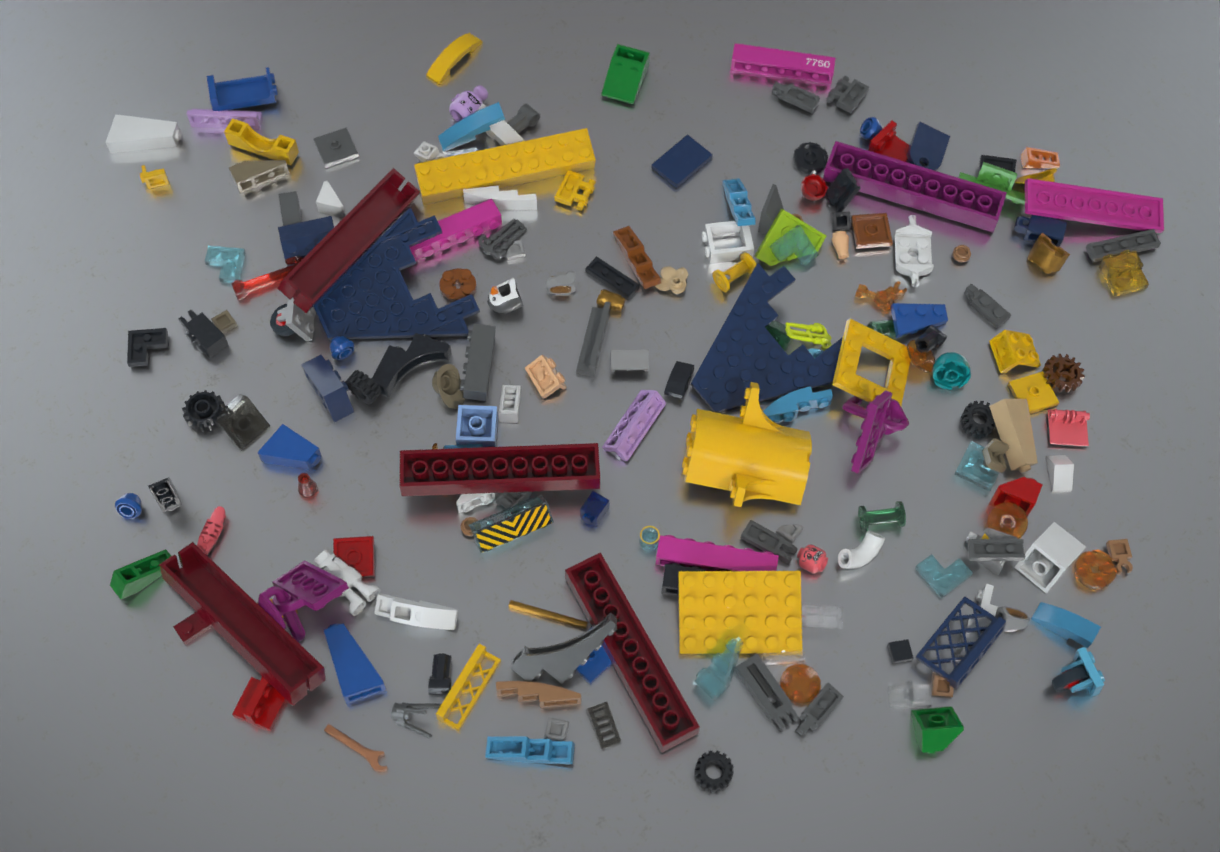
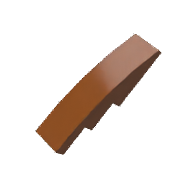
M626 226L613 231V235L623 255L643 288L647 289L660 284V276L653 268L652 261L644 250V245L631 227Z

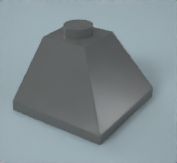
M772 184L760 216L758 232L765 235L780 209L784 210L775 184Z

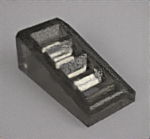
M607 701L586 709L601 749L621 742ZM604 710L605 714L595 717L594 713ZM607 718L608 722L598 725V720ZM610 725L611 730L603 733L600 732L601 728ZM613 733L614 738L606 741L603 740L604 736Z

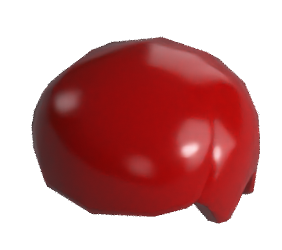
M811 174L803 179L800 189L802 195L807 200L818 201L825 196L828 187L821 176Z

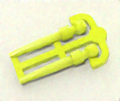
M785 323L787 336L791 339L812 342L817 345L821 344V350L823 351L832 346L831 336L820 323L810 325ZM790 327H795V328H799V329H805L806 332H805V331H799V330H793V329H791Z

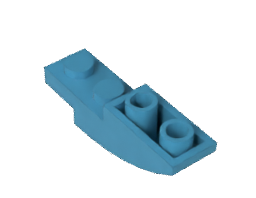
M811 386L802 388L777 399L763 412L775 423L781 421L790 422L797 418L798 411L805 412L811 408H825L831 405L833 394L831 389L813 393Z

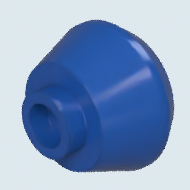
M875 117L867 118L860 128L861 137L872 140L882 130V125Z
M344 336L334 337L330 344L332 358L343 360L349 357L354 351V343Z
M126 493L116 500L115 508L119 515L131 519L141 514L142 502L138 495Z

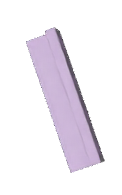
M187 110V117L191 127L226 129L233 118L248 123L253 130H260L263 118L262 112Z
M641 390L602 448L605 451L615 452L622 461H628L666 405L665 400L655 390Z

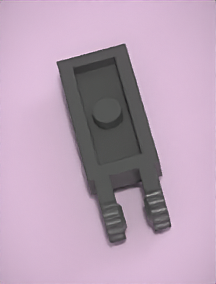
M752 520L749 521L740 537L765 552L779 555L778 559L787 564L791 562L792 558L780 551L781 546L784 550L793 554L798 550L796 546L786 541L782 536Z

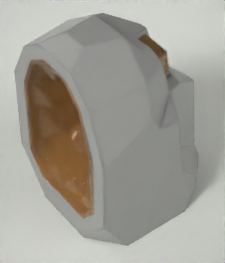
M575 271L558 272L555 276H551L546 282L548 292L556 295L575 292Z
M998 607L995 614L996 618L1001 617L1006 621L1004 632L1024 629L1030 622V618L1026 613L1012 607Z

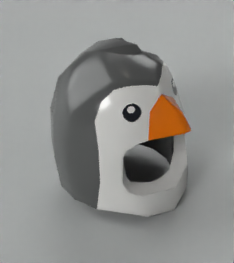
M514 278L491 288L487 303L492 310L499 314H507L517 311L523 306Z

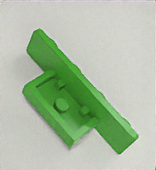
M983 162L977 177L963 172L959 174L958 178L1007 192L1005 198L1010 199L1016 204H1025V194L1012 189L1017 178V173Z

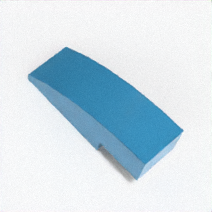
M1040 602L1031 618L1066 640L1071 638L1086 648L1090 647L1101 628L1099 625L1075 613Z

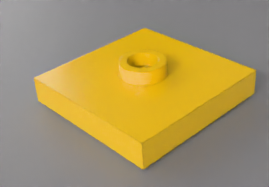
M1043 371L1009 381L1007 384L1015 399H1027L1030 414L1058 406L1059 404L1052 387L1046 383L1047 378H1043Z

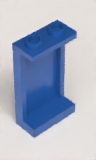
M267 67V74L263 76L215 83L214 75L206 76L212 110L225 111L276 103L275 95H278L276 85H272L275 84L274 73L270 74L269 67Z

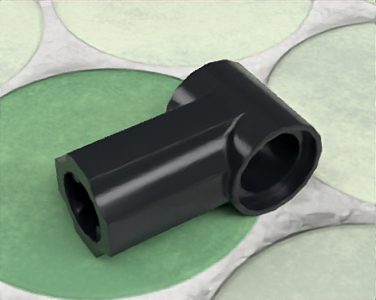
M931 325L915 341L916 349L921 353L928 352L934 347L938 349L945 342L947 335Z
M444 653L434 655L432 676L429 677L428 695L447 696L451 690V655Z

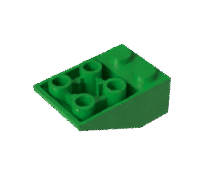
M617 44L601 96L634 104L649 67L650 53Z

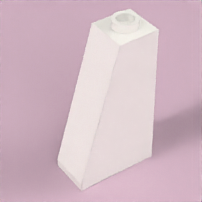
M115 114L106 145L110 153L176 147L178 140H181L182 131L179 129L177 122Z

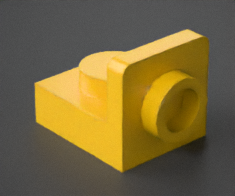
M145 165L141 166L140 178L142 183H146L148 189L169 185L164 168L148 172Z

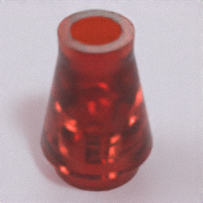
M301 473L298 476L297 489L299 494L305 497L312 496L317 490L316 482L307 473Z

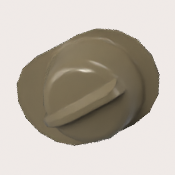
M444 364L434 373L432 387L436 393L440 394L444 404L449 408L457 409L458 405H463L465 398H463V391H460L461 379L458 369L454 365Z

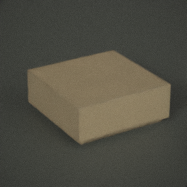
M228 310L211 318L212 323L223 334L237 326L236 321Z

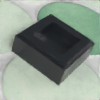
M908 639L888 643L893 664L914 659Z

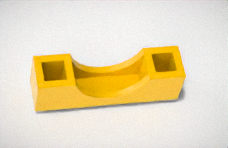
M233 118L224 131L229 145L273 160H285L287 165L290 166L299 153L295 139L279 135L276 139L266 138L255 132L248 123Z

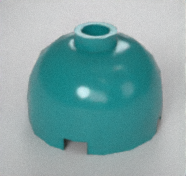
M947 352L940 355L935 360L932 368L935 384L947 390H951L952 387L956 386L960 388L967 384L971 378L970 365L967 359L955 352Z

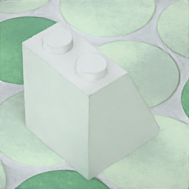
M1053 522L1025 553V560H1020L1015 569L1047 594L1076 561L1086 546L1057 523Z

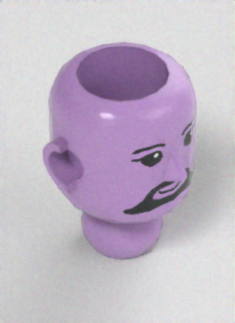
M478 85L473 89V92L464 91L461 94L458 93L451 100L452 103L449 107L453 119L459 122L473 114L483 104L482 101L487 99L488 91L483 86Z

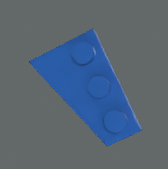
M893 303L890 307L896 339L908 333L914 334L918 330L928 329L931 325L937 327L946 324L948 321L945 304Z

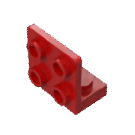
M891 120L871 140L868 151L906 162L910 145L896 136L897 123Z

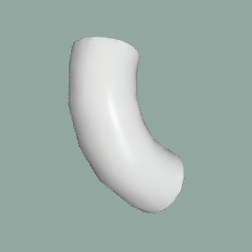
M867 531L864 539L856 548L842 549L838 554L839 566L844 569H855L870 563L879 553L886 538L876 532Z

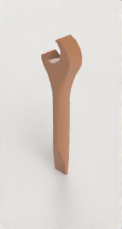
M330 724L324 729L326 733L361 754L376 772L388 770L387 766L379 765V759L385 756L383 751H375L364 747Z

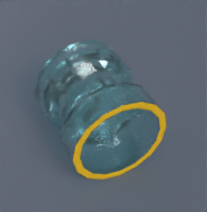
M646 526L641 530L639 544L643 550L651 552L657 549L660 537L657 528Z

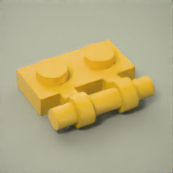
M568 170L554 199L556 202L571 206L573 201L578 203L576 209L582 211L589 201V195L595 189L596 181L590 179L588 183L584 182V175ZM579 189L584 191L582 195L577 194Z

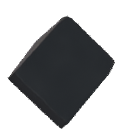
M850 212L830 213L832 230L851 229Z

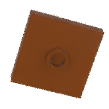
M887 213L851 216L856 249L892 246L893 241Z

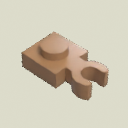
M1128 539L1108 540L1106 546L1110 561L1117 562L1115 567L1116 573L1120 574L1122 572L1121 566L1127 569V573H1130L1133 570V566L1128 561L1132 558Z

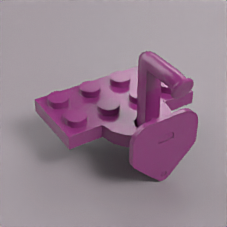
M885 390L880 395H877L872 402L868 403L866 408L859 406L862 403V399L856 396L851 397L842 406L843 410L864 418L861 425V430L863 431L856 442L857 452L854 453L851 463H853L851 471L857 474L873 461L877 445L884 434L889 435L902 431L909 425L902 407L898 401L891 398L892 393Z
M304 560L272 581L273 586L259 594L258 605L279 625L286 629L283 616L292 637L299 643L305 637V630L296 610L305 605L315 611L322 609L328 602L341 596L349 587L346 581Z

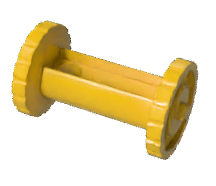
M747 252L740 255L741 261L724 272L720 270L713 271V280L721 291H729V283L745 273L752 274L757 264Z

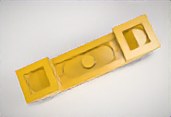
M471 33L460 36L437 57L429 68L426 77L440 85L450 75V69L468 52L473 53L483 43L482 40Z

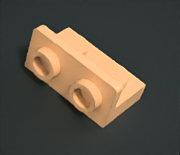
M541 355L527 365L525 370L540 395L546 399L559 388L565 390L567 387L564 383L566 381L564 376L555 369L557 365L554 360Z

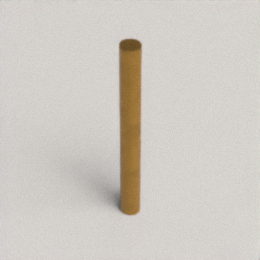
M513 600L509 602L508 608L581 629H587V621Z

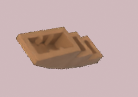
M526 681L496 682L497 696L518 694L519 702L539 700L540 708L581 704L580 693L562 687Z

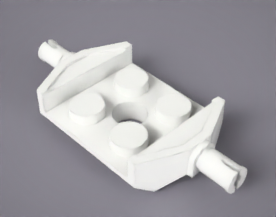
M910 215L908 217L909 225L897 229L894 234L896 270L900 274L910 276L912 280L911 285L918 287L919 276L929 274L934 267L931 254L932 231L917 226L916 216ZM908 252H915L917 256H910Z

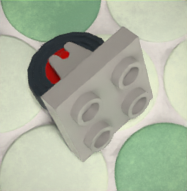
M288 298L287 304L279 306L271 315V328L276 334L281 336H289L296 333L306 342L313 340L315 308L312 307L305 313L293 303L294 298L291 300Z

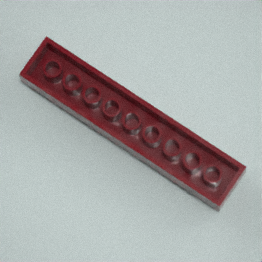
M598 443L400 450V491L402 497L600 489Z
M601 552L565 569V579L592 628L610 613L617 617L616 631L611 636L607 635L603 639L602 646L661 753L697 735L700 729L698 722Z

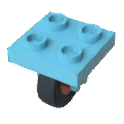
M1085 647L1077 649L1073 658L1074 663L1063 667L1061 670L1062 674L1052 680V684L1057 692L1070 689L1074 693L1087 688L1091 697L1099 695L1104 686L1105 678L1100 670L1097 671L1094 665L1095 659L1090 651L1087 652Z

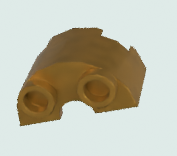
M1041 233L1029 252L1028 260L1036 263L1047 274H1051L1052 271H1060L1070 254L1063 248L1053 245L1052 240L1044 233Z

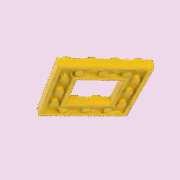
M850 318L846 321L832 385L866 402H872L877 395L886 390L891 392V398L898 401L900 406H902L913 349ZM862 346L890 360L884 387L856 374Z

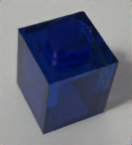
M592 491L580 509V517L587 524L598 526L609 509L610 500Z

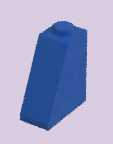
M284 424L277 429L258 451L260 460L264 463L310 470L321 459L319 447Z

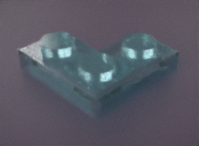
M797 225L769 246L780 262L792 253H795L801 264L805 266L819 256L800 225Z
M208 246L205 263L206 265L222 266L219 275L220 282L239 283L246 252L245 249Z
M971 441L954 475L991 491L999 473L981 465L984 460L982 450L985 447Z
M932 554L915 567L941 598L973 574L960 558L944 569Z

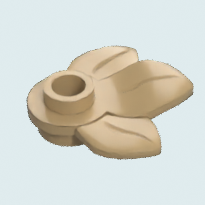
M663 267L660 271L661 283L655 285V287L661 291L671 290L675 294L684 292L687 286L688 271L684 267L677 270L673 267Z

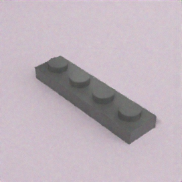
M1152 229L1087 244L1086 250L1093 263L1159 248L1161 242L1155 230Z

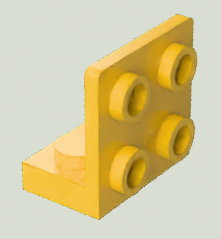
M1003 330L989 340L1000 373H1007L1018 364L1037 368L1041 366L1039 355L1035 350L1030 334Z

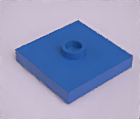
M603 646L597 651L593 650L589 654L590 658L583 666L579 665L576 668V671L589 684L612 665Z

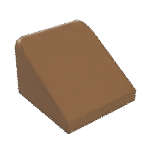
M932 672V695L953 697L954 688L950 686V682L936 672Z

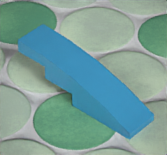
M497 102L471 114L440 134L438 138L443 152L476 140L475 135L491 130L490 125L506 120L500 103Z
M740 178L722 180L725 195L737 226L756 225V218L751 211V203L747 198V190Z
M487 737L485 758L526 763L573 764L575 743L573 741L529 739L528 737Z

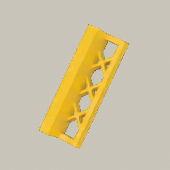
M479 643L436 712L437 720L460 731L501 663V659L488 653L486 647ZM485 657L494 662L490 669L482 670L481 663ZM481 675L482 684L472 688L471 679ZM471 693V702L461 706L460 697L463 694ZM460 710L462 717L457 724L448 719L451 712Z

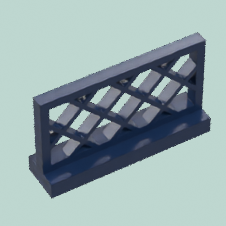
M964 596L919 651L916 659L950 682V686L957 690L1004 631L1006 621L1001 617L996 618ZM964 604L973 609V614L962 615L961 608ZM986 617L992 621L986 627H979L977 618ZM975 619L976 628L964 629L963 620ZM960 620L961 629H949L951 621ZM977 632V641L967 642L965 633ZM962 634L964 643L952 644L951 635ZM948 635V645H937V638L939 636ZM965 647V656L955 658L953 648ZM950 649L952 658L940 659L938 650ZM936 650L937 660H928L923 657L926 651ZM953 662L954 669L950 674L942 670L941 663Z

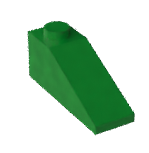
M165 549L114 570L110 587L121 600L140 592L162 576L159 564L170 558V553Z

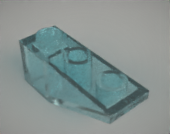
M740 637L736 640L734 638L731 639L725 646L727 649L722 654L717 653L711 659L712 664L707 669L705 667L702 668L696 675L697 679L695 682L714 701L730 685L744 643Z

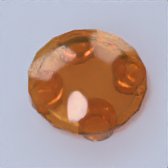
M795 664L784 670L780 678V686L791 702L799 705L811 702L820 692L821 680L813 668L805 664Z

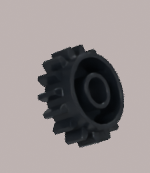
M204 390V392L197 391L193 396L190 395L188 401L184 402L186 407L182 408L184 412L183 417L188 426H193L194 430L200 427L201 431L204 432L205 428L208 427L211 431L213 425L219 426L218 421H224L222 415L226 414V406L221 396H216L213 391L211 393L207 392V390Z

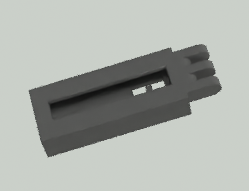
M758 654L753 655L736 666L735 672L770 721L774 719L782 730L785 728L782 719L787 725L792 723L788 715L794 721L799 719L797 713L792 708L793 703ZM775 694L782 705L778 706L775 699L770 702L768 698Z

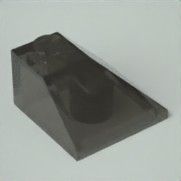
M241 394L224 407L217 419L219 425L240 450L244 449L270 426L251 400Z

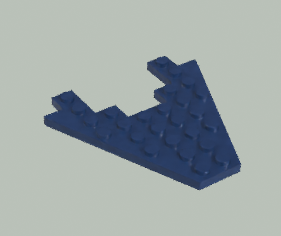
M409 208L314 305L329 340L336 336H344L347 339L414 337L416 333L420 335L425 334L430 337L468 336L469 330L464 319L480 312L472 294L438 309L431 293L413 300L400 270L417 264L410 247L443 233L435 215L418 222L412 209Z
M759 263L755 266L691 382V386L713 412L718 413L741 407L742 405L745 406V389L750 387L751 382L759 384V402L784 396L810 386L815 388L833 383L843 337L814 358L803 344L788 355L765 328L779 316L768 302L796 280L785 266H782L771 276L766 273Z

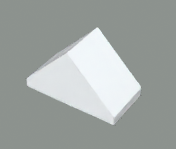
M325 181L316 201L318 212L342 218L345 217L343 204L329 182Z
M1066 455L1046 456L1052 492H1071L1074 473L1073 462Z

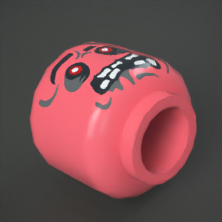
M812 544L807 545L805 548L802 547L797 554L799 566L813 574L819 571L822 572L828 562L826 552Z

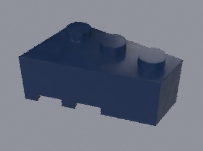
M321 354L301 364L306 378L317 396L319 395L323 400L325 409L328 408L334 423L354 413L347 395L349 388L344 380L340 381L341 377L338 371H333L334 368L329 359L325 360Z

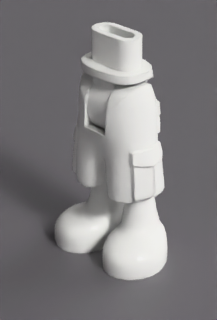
M324 550L314 559L319 568L347 582L349 589L344 591L340 597H347L350 603L349 612L353 616L358 615L365 608L366 602L351 589L352 587H356L368 602L373 601L380 594L381 589L377 585H367L362 582V575L355 568L349 567L340 558L336 557L335 554H330L327 550Z

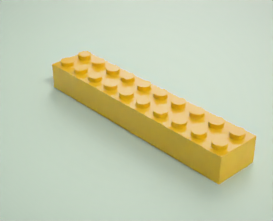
M584 128L414 164L422 203L425 205L464 196L463 189L499 186L500 189L566 175L568 170L580 172L594 169L596 159L588 130Z

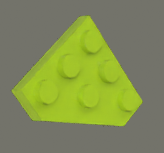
M780 209L754 257L769 266H773L786 260L789 261L809 253L818 252L826 235L787 211Z

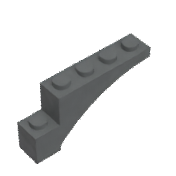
M610 613L589 631L563 643L538 648L524 646L512 659L510 668L527 682H531L534 678L538 679L545 670L562 684L566 679L570 680L575 675L576 668L579 665L583 666L590 658L589 654L593 650L597 651L602 646L603 639L607 635L611 636L616 631L617 617Z

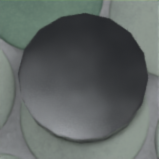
M812 142L801 144L795 149L793 155L795 167L807 174H816L823 171L828 161L827 151L821 148L819 144Z

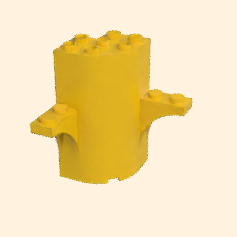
M751 382L750 387H746L744 394L746 403L745 406H741L740 417L697 409L695 415L692 414L690 420L691 429L686 437L687 455L684 456L682 462V474L685 475V482L731 491L730 498H733V506L742 507V503L750 499H771L801 505L809 474V457L812 453L810 432L781 426L769 419L759 404L760 389L758 383Z

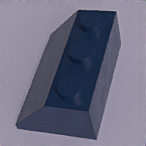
M332 216L278 227L286 263L302 260L334 228Z

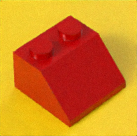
M1026 477L1001 484L996 489L989 505L1026 520L1036 504L1043 484L1038 483L1033 478Z

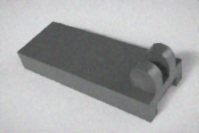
M969 539V561L1025 560L1024 540Z

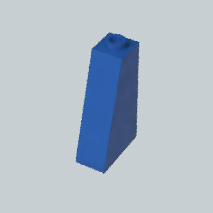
M344 623L332 624L327 629H324L346 704L385 691L386 687L382 678Z

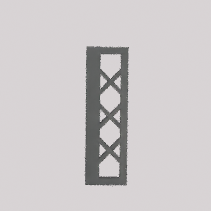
M605 302L603 309L592 307L576 369L577 374L595 377L610 317V302Z

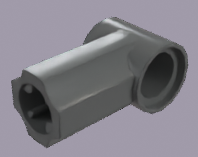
M524 104L518 110L517 115L507 123L519 134L527 126L532 127L536 125L540 119V114L528 104Z

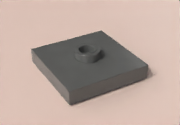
M347 127L313 138L325 168L359 157Z

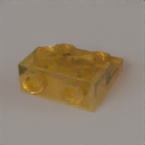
M1125 250L1118 256L1109 254L1103 258L1099 269L1114 297L1145 289L1149 286L1142 271L1144 265L1136 251L1130 252V250Z

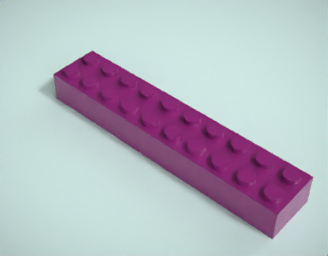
M838 141L834 143L823 176L824 181L833 183L843 169H849L857 181V186L861 187L859 192L990 232L995 230L1007 194L1004 191Z

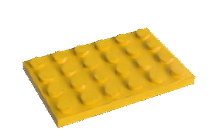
M801 571L678 572L679 654L802 653Z

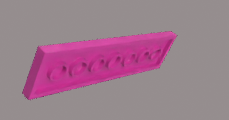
M1029 178L1025 181V214L1140 231L1154 229L1156 233L1164 231L1163 198Z

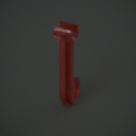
M288 258L285 260V263L287 265H294L246 282L242 280L232 282L231 284L237 299H244L251 291L282 281L303 258Z

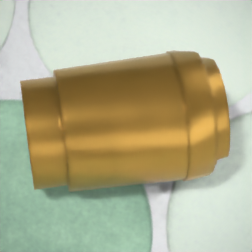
M601 289L596 303L600 307H604L605 302H610V310L621 312L626 298L606 289Z

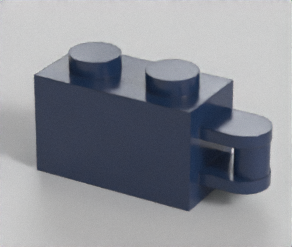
M1031 215L1030 218L1018 216L1014 230L1025 234L1023 240L1033 243L1036 242L1041 233H1044L1052 240L1053 245L1060 247L1064 239L1067 222L1037 215Z

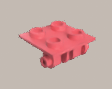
M1048 409L1050 444L1089 446L1087 420L1090 419V413H1086V411Z

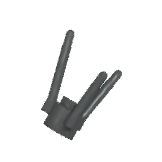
M395 703L391 718L397 720V725L405 726L431 738L432 734L406 722V720H410L412 713L427 714L426 710L412 708H439L441 704Z

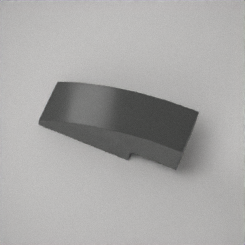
M297 191L278 194L283 226L302 222Z

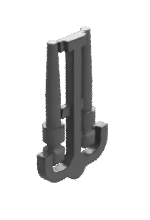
M512 219L488 238L484 234L480 236L478 240L479 246L483 248L485 254L497 259L503 258L507 254L505 250L527 228L519 220ZM513 223L515 224L514 226H512L508 231H506V232L502 235V233H503L506 229H508ZM519 227L522 229L512 238H510L509 240L507 239V237L510 234H512L516 229H518ZM502 241H504V243L500 245V248L498 247L497 249H495L494 252L493 249Z

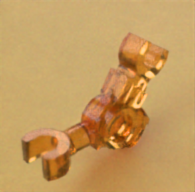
M897 281L893 288L890 286L885 290L875 293L868 290L865 285L859 284L855 296L858 298H871L877 306L883 307L884 311H888L891 309V305L895 303L894 300L905 295L907 288L899 290L898 287L901 282Z

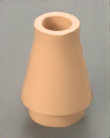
M846 231L833 233L831 241L838 254V258H848L849 235H847Z

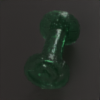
M896 501L895 508L866 511L865 506H859L858 519L862 532H867L869 525L897 522L899 527H905L906 513L902 501Z

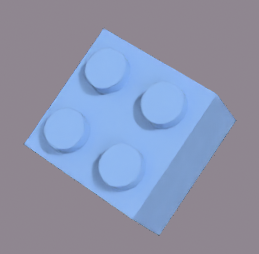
M458 405L456 445L482 444L483 447H496L497 406Z

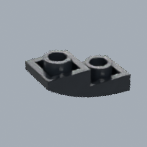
M676 361L666 384L664 394L683 398L688 389V381L694 372V365Z

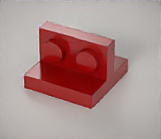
M263 676L261 680L251 677L232 715L272 731L287 700Z

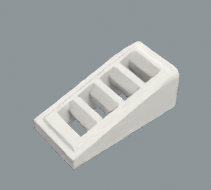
M502 385L498 413L499 422L518 423L521 385ZM506 393H515L516 395H506Z

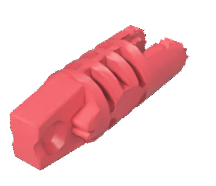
M222 506L215 508L210 519H207L198 539L197 546L207 556L216 544L224 527L223 522L226 512Z

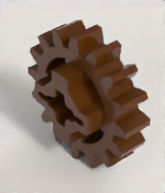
M1059 353L1057 357L1052 355L1046 361L1042 371L1045 372L1043 378H1048L1046 383L1053 384L1052 389L1057 387L1059 392L1065 389L1066 393H1069L1070 390L1075 391L1083 383L1082 380L1085 378V375L1082 373L1084 369L1079 368L1080 362H1074L1075 357L1069 359L1068 354L1062 357L1061 353Z

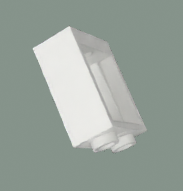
M735 221L705 224V230L702 231V241L706 242L705 256L709 257L710 264L741 261L740 255L744 252L753 257L754 245L749 225L737 226ZM740 232L743 247L715 250L712 235Z

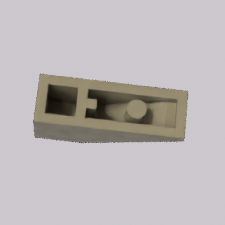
M285 160L243 161L229 167L231 177L240 193L289 174Z

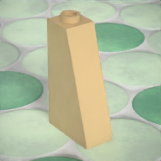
M1003 399L990 405L989 407L1000 439L1009 445V449L1005 454L1011 471L1019 470L1022 473L1031 470V466L1037 464L1038 461L1027 399Z

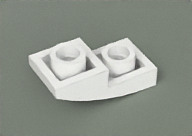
M425 141L414 152V156L422 162L449 157L440 153L438 147Z

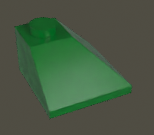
M952 706L911 710L916 742L922 753L931 754L943 751L964 731V726Z

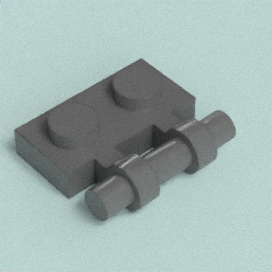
M844 76L838 80L836 87L828 93L826 101L832 103L837 99L836 106L852 113L868 92L869 86L856 79L849 83V77Z

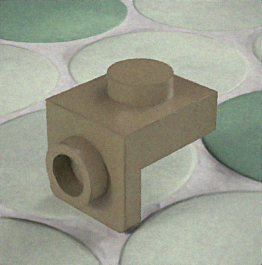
M994 438L982 450L985 464L989 469L1000 473L1004 472L1007 467L1003 454L1009 449V445Z

